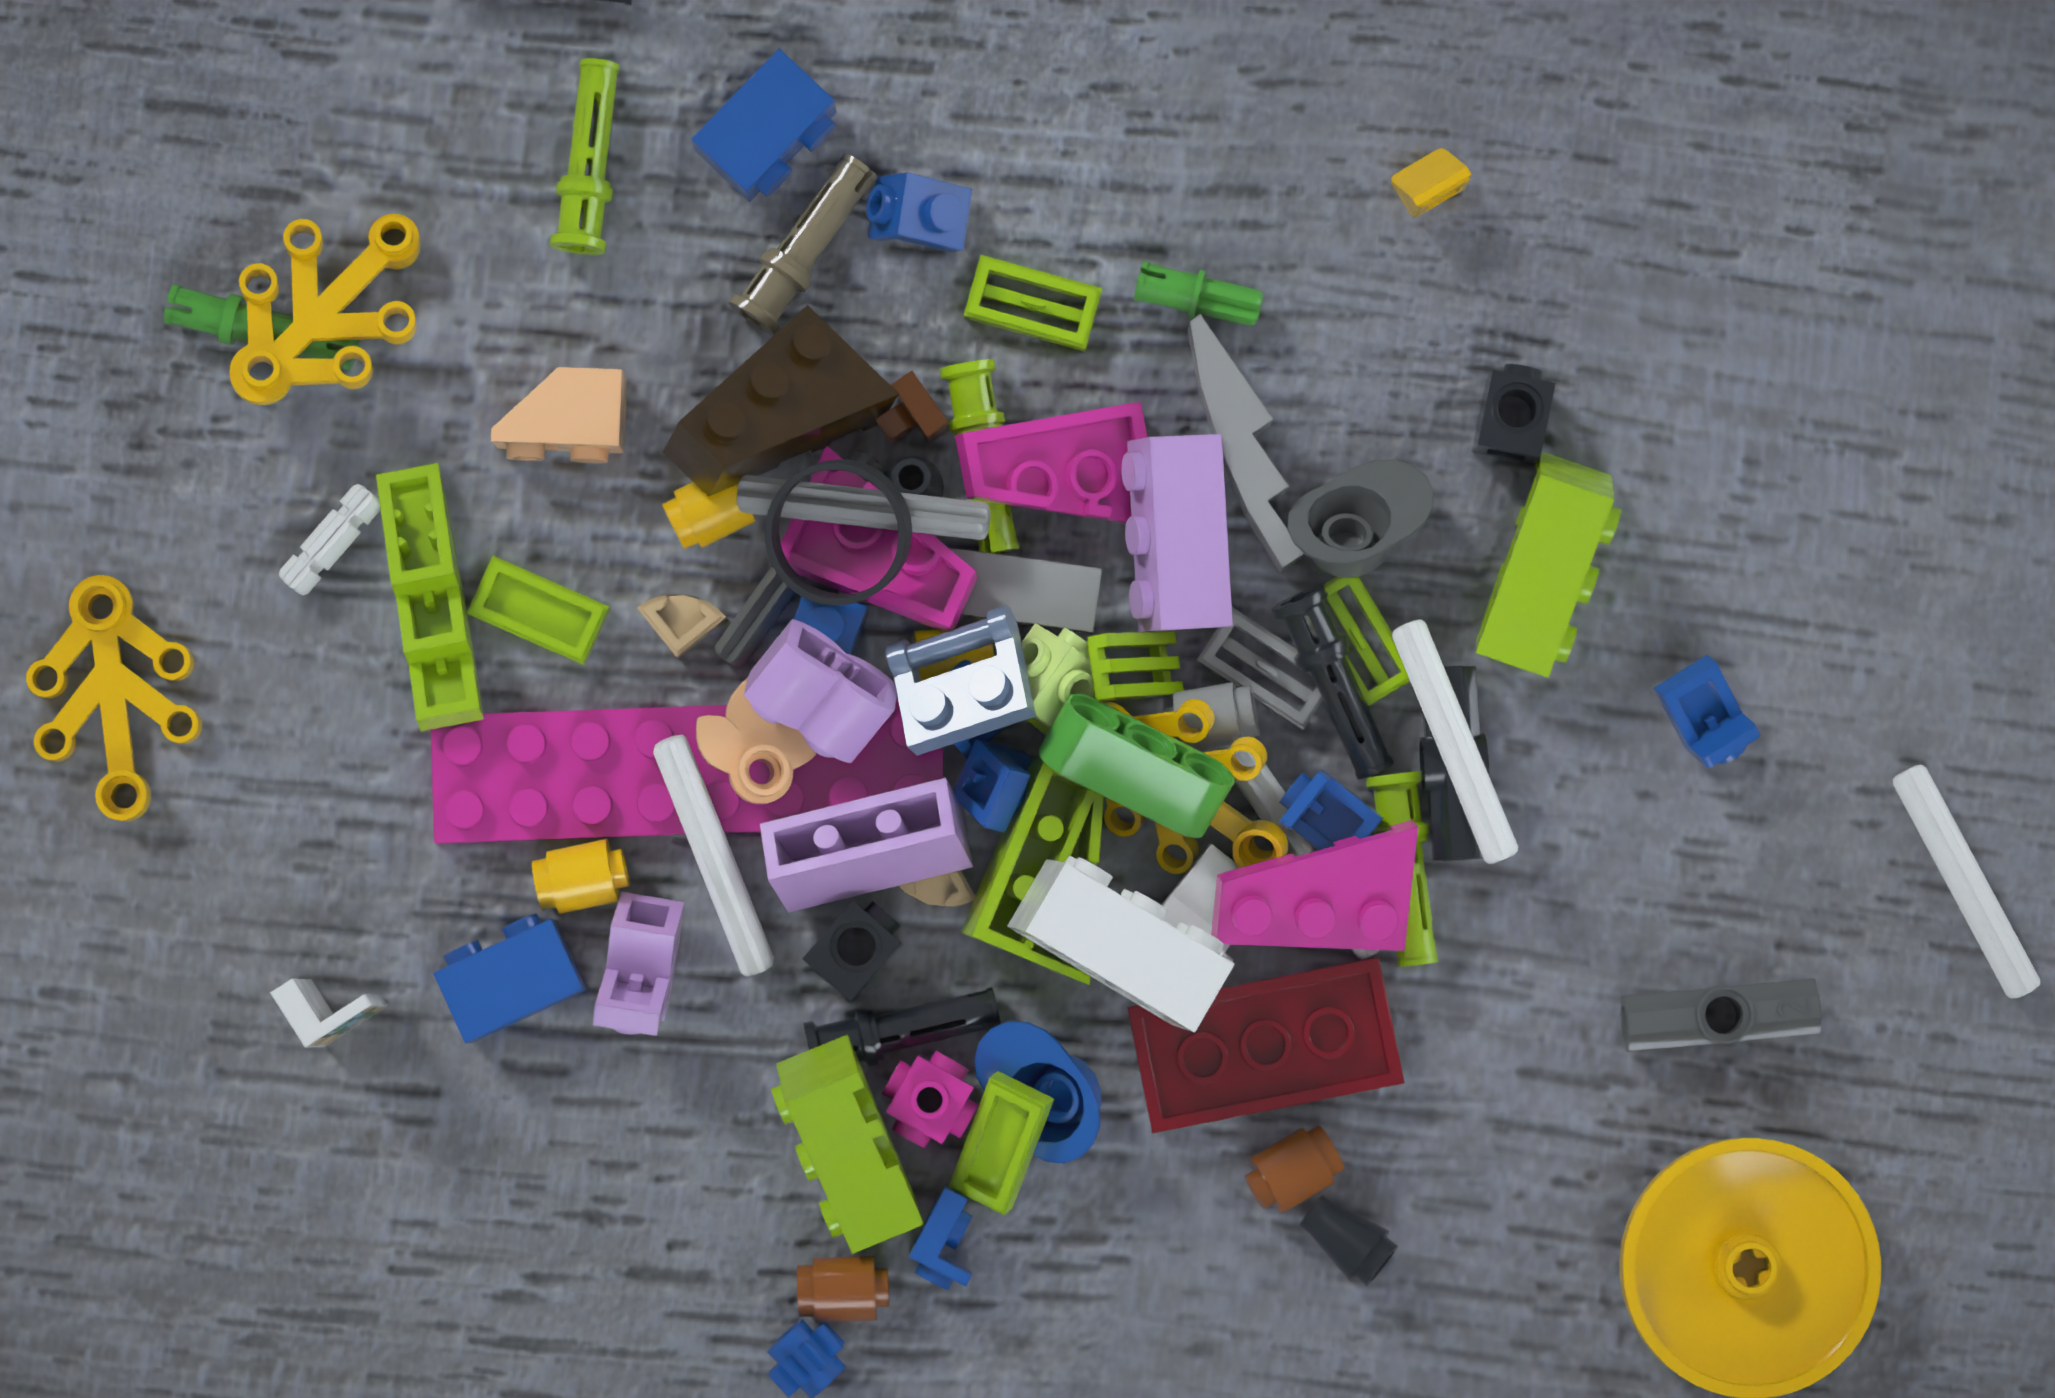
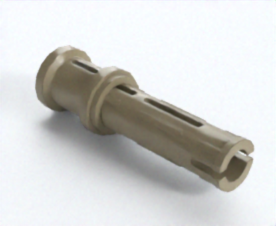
M844 153L833 169L832 174L822 188L818 190L787 237L777 249L772 247L769 251H764L759 258L762 264L759 271L741 295L734 294L728 304L751 324L774 336L780 328L777 320L798 291L805 292L811 285L810 279L812 276L809 271L853 211L859 199L876 180V174L855 157Z

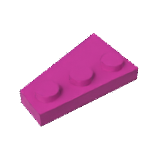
M1141 401L955 435L967 499L1125 524L1128 518L1131 517L1130 491L1126 490L1123 484L1121 467L1123 456L1128 452L1127 441L1147 438Z
M826 446L818 463L843 459ZM842 470L813 473L809 481L879 490L869 481L863 480L859 475ZM792 518L781 541V546L788 563L798 575L846 594H851L873 587L887 573L896 555L898 530ZM912 532L910 551L901 571L886 587L864 601L942 632H948L955 629L978 578L976 571L934 535Z
M1410 820L1390 826V831L1359 839L1357 836L1333 842V847L1295 857L1293 854H1288L1217 874L1211 935L1224 944L1404 951L1418 826Z

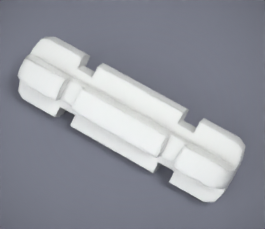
M359 484L353 485L340 500L343 506L337 512L332 509L300 546L303 552L299 557L293 554L280 569L279 576L281 580L296 593L301 595L308 594L321 579L318 573L323 568L328 571L361 533L358 527L363 522L368 525L381 510L379 499L364 486Z

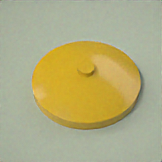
M1732 1138L1708 1143L1685 1153L1663 1168L1650 1181L1635 1203L1625 1226L1619 1257V1275L1626 1309L1635 1329L1650 1351L1665 1366L1692 1384L1717 1394L1737 1398H1770L1793 1393L1816 1383L1835 1370L1853 1352L1868 1329L1876 1309L1881 1285V1255L1875 1227L1868 1210L1856 1191L1837 1170L1812 1153L1791 1144L1761 1138Z

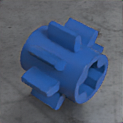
M800 1319L767 1350V1353L777 1362L769 1371L768 1377L788 1398L799 1388L809 1398H814L846 1367L836 1355L844 1347L843 1344L845 1342L828 1323H820L813 1330L803 1319Z

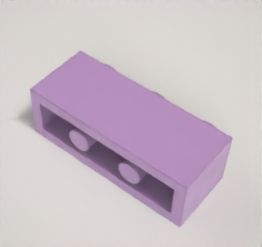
M1222 434L1160 436L1127 441L1128 452L1123 456L1121 472L1123 484L1126 490L1130 491L1131 517L1126 522L1125 540L1129 553L1134 555L1135 581L1131 583L1129 589V606L1132 616L1138 619V632L1233 626Z
M946 778L760 824L768 881L788 913L973 867L964 811Z

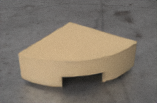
M688 595L658 596L637 607L677 658H680L727 620L726 616L711 603Z
M961 870L899 885L905 893L928 905L956 907L973 902L975 898Z

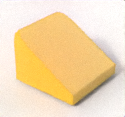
M1440 148L1391 177V184L1410 216L1417 218L1465 190L1472 174L1468 167L1446 149Z

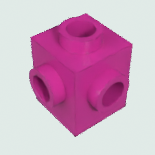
M935 1051L930 1061L918 1055L912 1066L900 1060L882 1092V1095L892 1100L886 1113L897 1118L892 1130L923 1148L927 1146L930 1138L943 1144L949 1132L961 1138L979 1104L968 1099L975 1087L964 1081L969 1069L938 1051ZM926 1087L937 1089L943 1098L941 1107L932 1113L923 1111L917 1103L919 1092Z

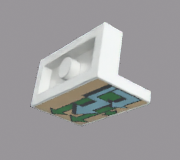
M292 978L270 992L305 1048L327 1046L388 1006L381 994H364L333 1014L312 979Z

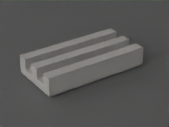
M1232 607L1233 626L1218 627L1196 662L1226 682H1234L1236 688L1251 685L1255 701L1303 731L1323 701L1318 688L1316 687L1314 691H1311L1228 635L1235 626L1296 667L1294 657L1298 653L1297 649ZM1220 647L1303 701L1305 705L1299 712L1217 658L1215 655ZM1328 670V672H1329V674H1330L1331 677H1335V676H1336L1335 674H1333L1332 672H1330V671ZM1305 672L1306 674L1312 677L1310 672Z

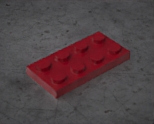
M1379 957L1221 988L1196 1032L1173 1026L1139 1005L1127 1007L1152 1134L1405 1084Z

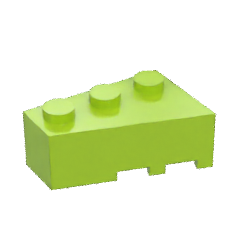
M1542 451L1541 457L1534 467V470H1537V474L1526 504L1520 508L1515 523L1517 528L1506 559L1501 564L1476 637V653L1549 678L1555 661L1565 664L1568 660L1578 630L1577 627L1569 625V621L1576 603L1580 602L1587 605L1592 596L1600 571L1599 568L1591 566L1592 559L1599 542L1610 545L1622 509L1612 506L1615 500L1612 475Z
M1033 756L1027 771L1031 776L1026 785L1024 800L1021 806L1014 812L1006 832H1002L960 933L1065 977L1090 985L1089 975L1007 927L1046 859L1065 862L1068 856H1071L1075 859H1078V857L1083 858L1095 866L1099 863L1104 796L1052 770L1043 762L1040 756Z
M848 1034L776 1063L780 1085L771 1088V1092L784 1124L794 1122L802 1140V1143L795 1145V1149L808 1181L819 1178L827 1196V1199L818 1203L832 1238L843 1234L851 1253L854 1254L924 1225L919 1205Z

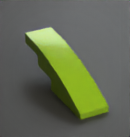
M439 463L377 474L376 480L390 582L396 596L403 652L409 665L415 715L420 731L483 720L484 716L463 586Z

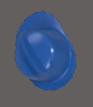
M1007 1021L992 1027L979 1041L974 1058L976 1077L983 1091L986 1089L989 1078L997 1071H1000L1054 1098L1033 1155L1045 1162L1063 1164L1082 1157L1094 1145L1100 1129L1101 1087L1095 1073L1084 1061L1069 1055L1061 1043L1041 1027L1021 1021Z

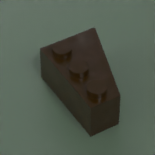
M807 305L678 422L663 453L709 497L739 484L741 477L745 475L759 476L778 468L781 462L809 450L812 453L829 446L833 440L859 429L866 431L877 426L876 419L890 410L899 393Z

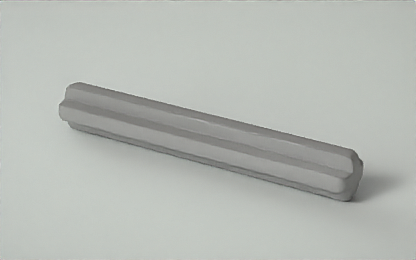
M752 475L741 477L737 491L739 510L743 513L767 515L774 496L787 479ZM801 481L789 494L780 516L898 530L896 516L890 502L881 490ZM901 493L911 516L912 532L976 540L986 538L990 527L991 512L989 505L985 502Z

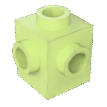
M1035 623L1021 642L1036 716L1032 718L1051 728L1071 694L1095 697L1087 642L1065 627L1056 636Z

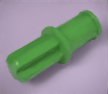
M1143 261L1141 265V273H1139L1135 289V301L1158 304L1189 312L1188 318L1194 319L1196 314L1252 326L1256 324L1263 302V293L1259 290L1206 278V271L1201 269L1197 275L1165 268L1164 266L1151 264L1147 261Z

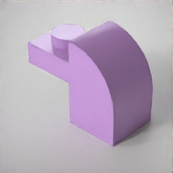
M621 892L611 923L606 970L594 1009V1026L612 1028L623 1034L633 1035L642 1033L657 1036L661 1021H665L679 949L684 902Z

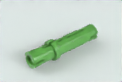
M177 284L172 285L167 302L190 307L192 311L171 306V308L166 307L164 311L165 324H174L218 335L219 342L233 345L235 340L248 343L247 304H245V299L242 296L230 294L225 299L183 288ZM272 311L274 341L293 323L292 315ZM360 340L314 341L299 356L310 359H334L336 353L341 349L333 347L332 344L344 347H359ZM355 359L347 360L342 367L350 371Z

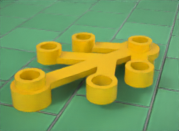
M387 214L377 219L369 231V246L319 296L317 257L323 249L320 228L316 223L308 219H297L288 224L283 233L285 249L291 257L293 323L275 341L271 303L277 298L279 293L276 273L271 267L261 263L251 264L241 272L239 287L243 298L247 302L248 345L240 349L233 357L229 375L235 392L243 400L255 405H269L285 397L293 385L340 384L348 389H359L371 380L373 367L370 356L364 349L357 346L342 348L336 353L334 359L297 358L314 341L384 339L391 344H403L412 339L417 328L416 318L413 309L404 302H389L379 312L341 313L384 268L404 269L418 258L421 249L420 236L417 226L411 219L401 214ZM390 229H399L406 235L402 243L394 246L386 244L382 237ZM307 232L315 237L314 243L306 249L296 248L292 245V239L298 233ZM260 276L269 279L271 285L263 293L256 294L247 289L249 282L255 277ZM400 314L409 320L406 328L397 332L389 330L385 326L386 320L392 315ZM350 359H358L365 365L362 373L353 377L343 374L341 367ZM264 362L273 367L271 376L265 380H256L250 376L251 368L257 363Z
M95 575L81 581L74 588L70 596L69 613L72 619L71 625L47 656L34 662L27 670L26 684L33 694L46 699L56 698L67 688L68 668L92 641L95 667L54 720L42 725L36 731L34 747L36 752L44 759L56 762L66 760L73 754L76 748L75 735L100 704L108 774L99 781L95 792V799L98 808L105 816L113 820L129 822L138 819L147 811L151 802V790L147 781L141 775L136 774L127 700L161 725V731L168 740L178 744H189L199 737L202 731V719L197 711L185 705H176L123 665L119 637L151 658L156 673L169 681L176 682L186 679L192 673L195 661L192 652L186 646L177 642L166 641L133 615V597L125 584L111 576ZM108 596L113 602L112 613L107 618L97 619L93 615L92 605L97 598ZM172 650H179L184 657V665L176 673H168L163 667L164 656ZM46 667H52L58 676L57 683L52 689L43 691L37 684L38 673ZM187 713L191 717L192 728L186 735L176 736L171 730V721L177 714ZM60 730L65 736V745L60 752L51 754L45 748V738L51 731ZM130 784L135 788L137 798L131 807L123 809L116 802V792L121 786Z
M1190 699L1183 702L1178 710L1174 712L1131 716L1171 737H1179L1187 743H1197L1203 740L1212 729L1215 721L1212 708L1206 702L1199 699ZM1101 701V702H1103V703H1105V704H1107V705H1109V706H1111V707H1113V708H1115V709H1117V710H1119V711H1121V712H1123V713H1125V714L1131 716V715H1130L1123 707H1121L1120 705H1118V704H1116V703H1113V702ZM1186 713L1197 715L1203 723V728L1193 729L1185 723L1183 715ZM1253 737L1238 738L1229 749L1203 752L1221 762L1230 770L1235 779L1241 781L1252 780L1258 776L1267 761V752L1264 745ZM1236 752H1249L1255 759V766L1247 767L1242 765L1236 758ZM1106 798L1108 807L1104 814V821L1107 828L1115 835L1121 837L1135 834L1144 823L1146 817L1129 809L1135 817V822H1124L1118 817L1116 808L1125 806ZM1223 801L1210 825L1234 842L1233 859L1239 868L1287 855L1288 840L1279 826L1266 820L1252 822ZM1155 822L1160 843L1156 851L1159 865L1162 869L1172 874L1186 872L1198 856L1199 847L1195 838L1184 836ZM1254 837H1265L1273 844L1274 849L1271 851L1259 849L1254 842ZM1174 844L1182 847L1187 854V859L1178 860L1172 857L1168 851V845Z

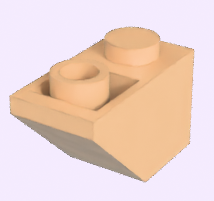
M558 367L491 428V442L497 449H507L506 458L511 460L543 461L545 460V451H570V461L608 463L609 453H624L627 377L622 369Z

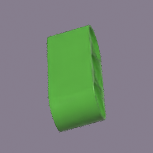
M1071 694L1067 698L1039 748V756L1043 762L1062 776L1179 834L1192 838H1199L1205 834L1235 783L1234 776L1230 770L1211 756L1101 701H1097L1095 698L1083 694Z

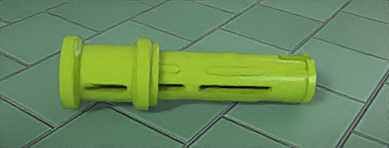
M585 58L581 59L579 64L580 77L573 119L568 173L563 175L556 184V194L561 197L557 233L550 235L549 246L566 253L603 255L606 253L607 247L606 241L601 239L605 203L612 201L613 189L610 188V182L605 180L610 134L612 131L617 74L619 73L620 65L609 60ZM595 100L597 102L594 121L592 146L589 147L593 104ZM586 165L589 166L588 176H585ZM581 207H582V208H583V218H582V227H581V229H580V228H579V222H580V213H581Z
M994 359L969 361L939 369L941 380L948 381L954 416L948 423L954 438L955 435L999 427L1005 423L1004 412L997 411L991 373L996 370ZM970 499L971 501L985 502L989 505L991 512L988 534L985 539L978 540L979 552L999 554L1008 552V550H1018L1019 544L1013 524L1011 505Z
M1422 770L1365 778L1366 787L1373 789L1375 811L1384 817L1372 835L1390 831V826L1410 820L1418 826L1405 950L1396 951L1397 967L1439 962L1433 935L1432 913L1423 858L1422 841H1428L1427 834H1430L1429 824L1423 823L1421 818L1417 784L1423 780Z

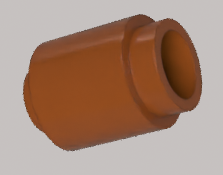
M1318 1125L1308 1132L1300 1128L1250 1157L1249 1162L1253 1171L1244 1177L1252 1194L1263 1209L1273 1204L1276 1210L1282 1214L1334 1184L1333 1176L1344 1171L1345 1167L1332 1141L1323 1128Z
M875 1256L813 1258V1265H797L799 1317H815V1323L877 1320V1307H889L888 1268H876Z

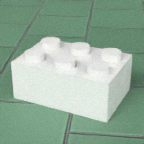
M1068 856L1065 862L1046 859L1007 927L1169 1024L1196 1032L1235 965L1219 955L1225 944L1192 924L1187 926L1179 922L1175 928L1163 920L1169 910L1137 891L1132 893L1123 889L1120 895L1107 886L1113 877L1083 858L1078 857V859Z

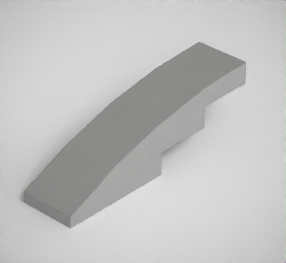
M1200 314L1190 321L1188 337L1198 394L1211 434H1222L1224 472L1247 522L1278 573H1281L1300 560L1304 553L1294 545L1288 529L1270 505L1271 502L1282 496L1288 488L1287 483L1255 438L1270 427L1273 418Z
M949 548L976 571L978 578L959 619L965 617L983 620L987 618L988 611L1007 605L1012 610L1019 626H1034L1036 623L1041 627L1061 630L1065 627L1074 632L1093 633L1102 574L1101 568ZM838 590V594H846ZM864 600L857 602L862 605L876 606Z

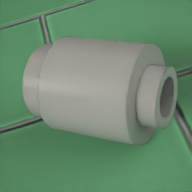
M1230 682L1173 693V706L1163 708V713L1174 712L1178 710L1183 702L1190 699L1202 700L1212 708L1215 716L1214 725L1203 740L1197 743H1187L1179 737H1173L1201 752L1230 748L1233 742L1241 737L1260 736L1258 712L1251 685L1236 688L1235 683ZM1193 713L1183 715L1184 721L1189 727L1193 729L1203 728V723L1197 715Z

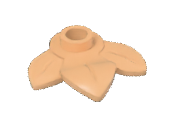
M747 677L731 695L726 708V718L711 715L697 718L696 740L698 749L706 762L728 774L730 784L739 797L753 804H768L781 798L787 792L792 783L793 770L810 761L816 755V752L808 746L804 736L797 729L790 728L781 723H770L753 710L751 703L744 696ZM754 761L763 762L769 768L770 777L766 784H758L751 779L749 768Z

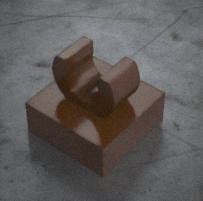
M910 371L891 384L899 393L897 400L900 404L876 419L877 426L891 446L916 428L928 445L949 431L948 421L913 371Z

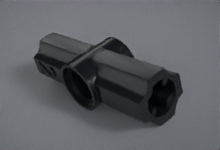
M1444 666L1489 775L1487 739L1484 733H1480L1476 666ZM1423 713L1424 737H1420L1419 762L1420 771L1422 770L1423 776L1421 781L1424 794H1428L1432 861L1483 859Z

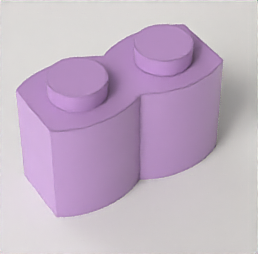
M792 619L750 671L744 696L751 703L753 710L764 720L774 724L781 723L790 728L797 729L804 736L808 746L819 755L828 758L834 757L838 760L852 763L894 712L897 690L895 683L882 671L856 656L846 654L834 641L817 629Z

